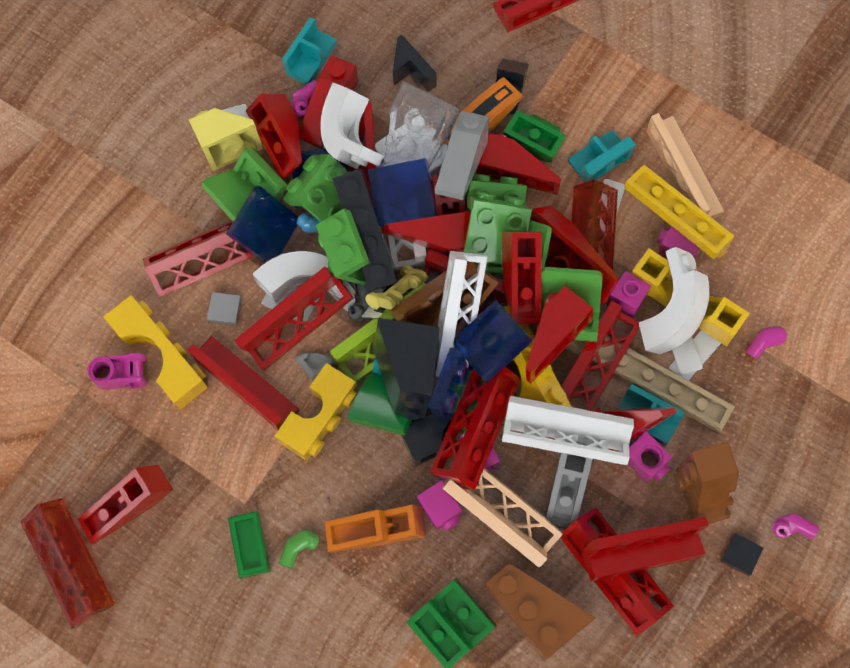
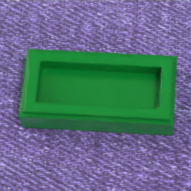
M255 511L229 517L228 522L239 578L242 579L270 572L259 512Z

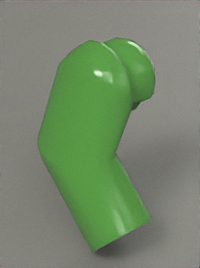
M302 530L289 537L278 564L293 569L297 555L301 550L305 548L313 550L317 547L319 543L318 535L312 533L311 530Z

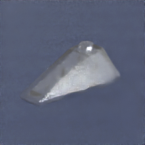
M403 81L390 107V123L388 135H386V151L384 164L381 169L377 200L404 213L445 143L460 113L459 109Z

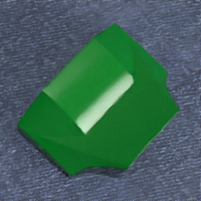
M519 110L515 112L503 131L504 135L514 139L539 161L552 163L566 140V135L560 132V127L535 114L529 116Z

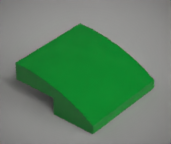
M371 372L352 404L347 416L349 421L406 436L411 420L394 414L382 375Z
M457 578L453 579L406 622L444 668L454 666L497 627V624Z

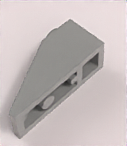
M464 111L460 112L451 133L435 187V194L460 200L464 199L488 143L489 117Z
M560 453L546 519L554 525L567 528L578 519L592 458Z

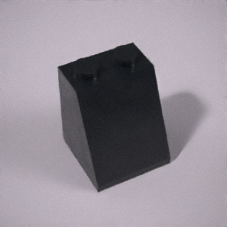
M378 318L373 351L394 414L401 415L405 419L417 420L426 416L433 392L440 327Z

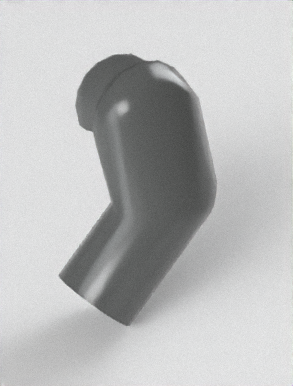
M355 284L359 299L353 307L350 306L348 309L349 317L357 322L367 318L361 316L370 307L365 297L372 291L368 290L367 284Z

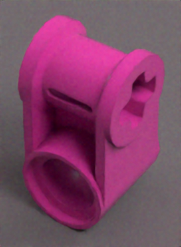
M128 353L119 356L97 357L89 363L87 368L88 376L101 389H135L147 386V379L144 378V363L147 361L145 354ZM110 368V373L107 377L98 378V373L102 369Z

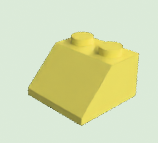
M217 108L201 111L195 117L189 119L212 171L237 161L245 148L252 147L256 152L263 149L253 119Z

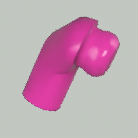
M315 80L298 89L292 95L291 106L297 117H303L306 113L317 83Z
M778 326L763 328L745 351L755 359H758L766 348L783 344L787 339V333L784 328Z
M795 513L779 517L772 524L773 533L781 539L799 532L812 540L819 530L818 525Z

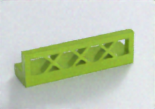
M423 282L421 285H419L406 296H404L402 301H404L413 293L421 289L426 284ZM386 309L382 313V315L378 317L382 319L395 320L393 314L390 311L391 309ZM378 318L371 320L330 351L332 359L340 370L356 383L369 375L373 370L374 361L369 364V359L375 360L376 358L374 354H370L371 344L374 343ZM367 348L366 353H360ZM354 357L364 358V369L353 376L345 363Z

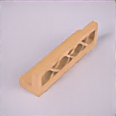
M659 113L651 116L646 132L677 190L711 218L714 219L721 216L724 209L674 117L662 120Z
M485 468L476 489H480V495L474 490L464 488L454 480L446 479L444 481L443 490L539 568L548 559L547 552L563 535L559 528ZM482 476L490 483H483ZM484 488L499 489L502 492L503 503L490 504L484 498ZM506 496L513 502L507 503ZM521 507L526 511L527 522L513 523L508 519L507 508ZM504 508V515L497 509ZM530 516L537 520V522H530ZM545 527L552 535L541 546L532 538L531 528ZM521 528H528V534Z

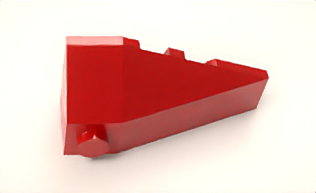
M553 206L533 208L530 220L548 225L552 230L545 267L600 271L603 275L600 303H606L620 280L576 226Z

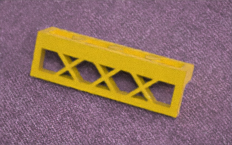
M643 165L626 181L624 188L713 260L716 257L721 258L725 254L734 235L646 165Z

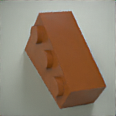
M467 261L464 277L466 280L477 273L478 264L476 262ZM486 269L479 307L498 284ZM447 270L390 311L395 320L438 327ZM475 282L470 285L473 290H474ZM468 288L462 291L461 309L472 302L473 294ZM470 311L465 314V315L468 317V319H469ZM463 317L457 320L455 337L467 324Z
M729 442L692 451L676 469L677 474H674L676 487L679 492L683 491L692 519L706 517L708 524L730 518L731 513L727 506L733 505L734 500L732 496L729 497V493L736 491L739 470Z
M510 563L488 580L484 586L544 661L595 619L591 614Z

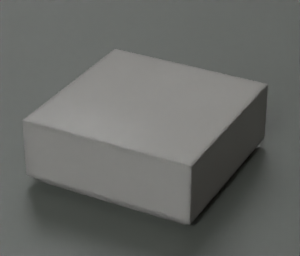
M212 292L207 321L209 323L237 326L242 301L241 296Z

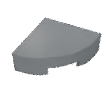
M307 352L295 357L297 363L312 382L326 363L332 367L336 366V362L325 354Z

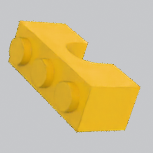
M328 363L324 365L309 386L312 394L323 401L320 413L313 418L306 419L291 412L274 435L280 444L306 461L311 456L316 457L324 446L323 438L328 431L332 433L341 421L340 414L345 407L350 408L358 394L356 392L358 390L356 382Z

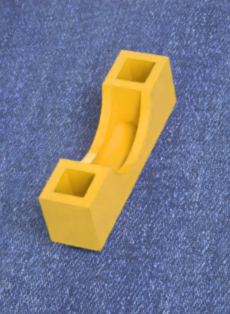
M648 248L631 274L650 284L651 288L647 295L667 307L673 294V279L667 259ZM709 295L708 307L698 328L727 347L750 313L726 297H713Z
M130 295L103 317L127 346L147 343L161 350L163 366L156 382L181 410L208 388L202 381L206 375L196 363L192 366L187 363L184 358L188 356V353L178 341L172 345L167 339L171 333L160 320L156 324L149 317L153 312L143 299L137 302Z
M508 306L497 307L476 326L489 351L498 350L505 352L515 361L521 375L520 398L571 407L564 390L552 371L551 365L531 384L526 381V366L535 336L528 324H510Z

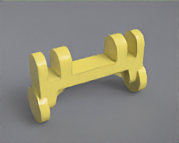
M405 264L400 268V274L403 278L384 293H368L365 297L366 302L373 309H378L379 307L393 309L396 304L403 300L402 294L408 289H415L428 280L427 274L422 270L413 269L410 265Z

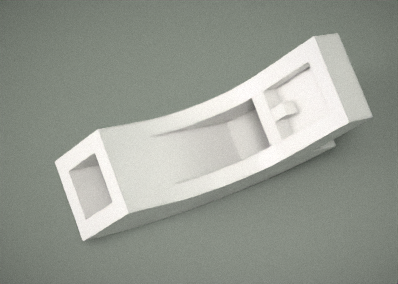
M332 83L321 116V136L327 152L336 160L358 169L360 164L366 167L368 162L379 166L384 156L364 147L360 142L358 133L360 119L369 99L346 87Z
M677 247L665 251L673 279V294L669 304L658 315L639 322L645 351L656 354L671 351L686 342L700 326L708 307V276L695 271L696 262L694 257L689 252Z
M308 251L289 252L267 261L253 273V277L263 291L276 303L288 291L304 284L324 266L328 268L329 260L327 256ZM341 279L343 284L354 297V294L356 293L355 290L347 281H343ZM336 285L327 291L336 301L343 297ZM355 297L343 307L347 312L349 307H353L356 303Z

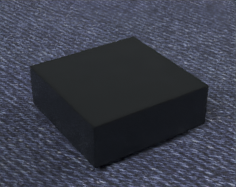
M735 533L720 562L747 576H751L764 548Z

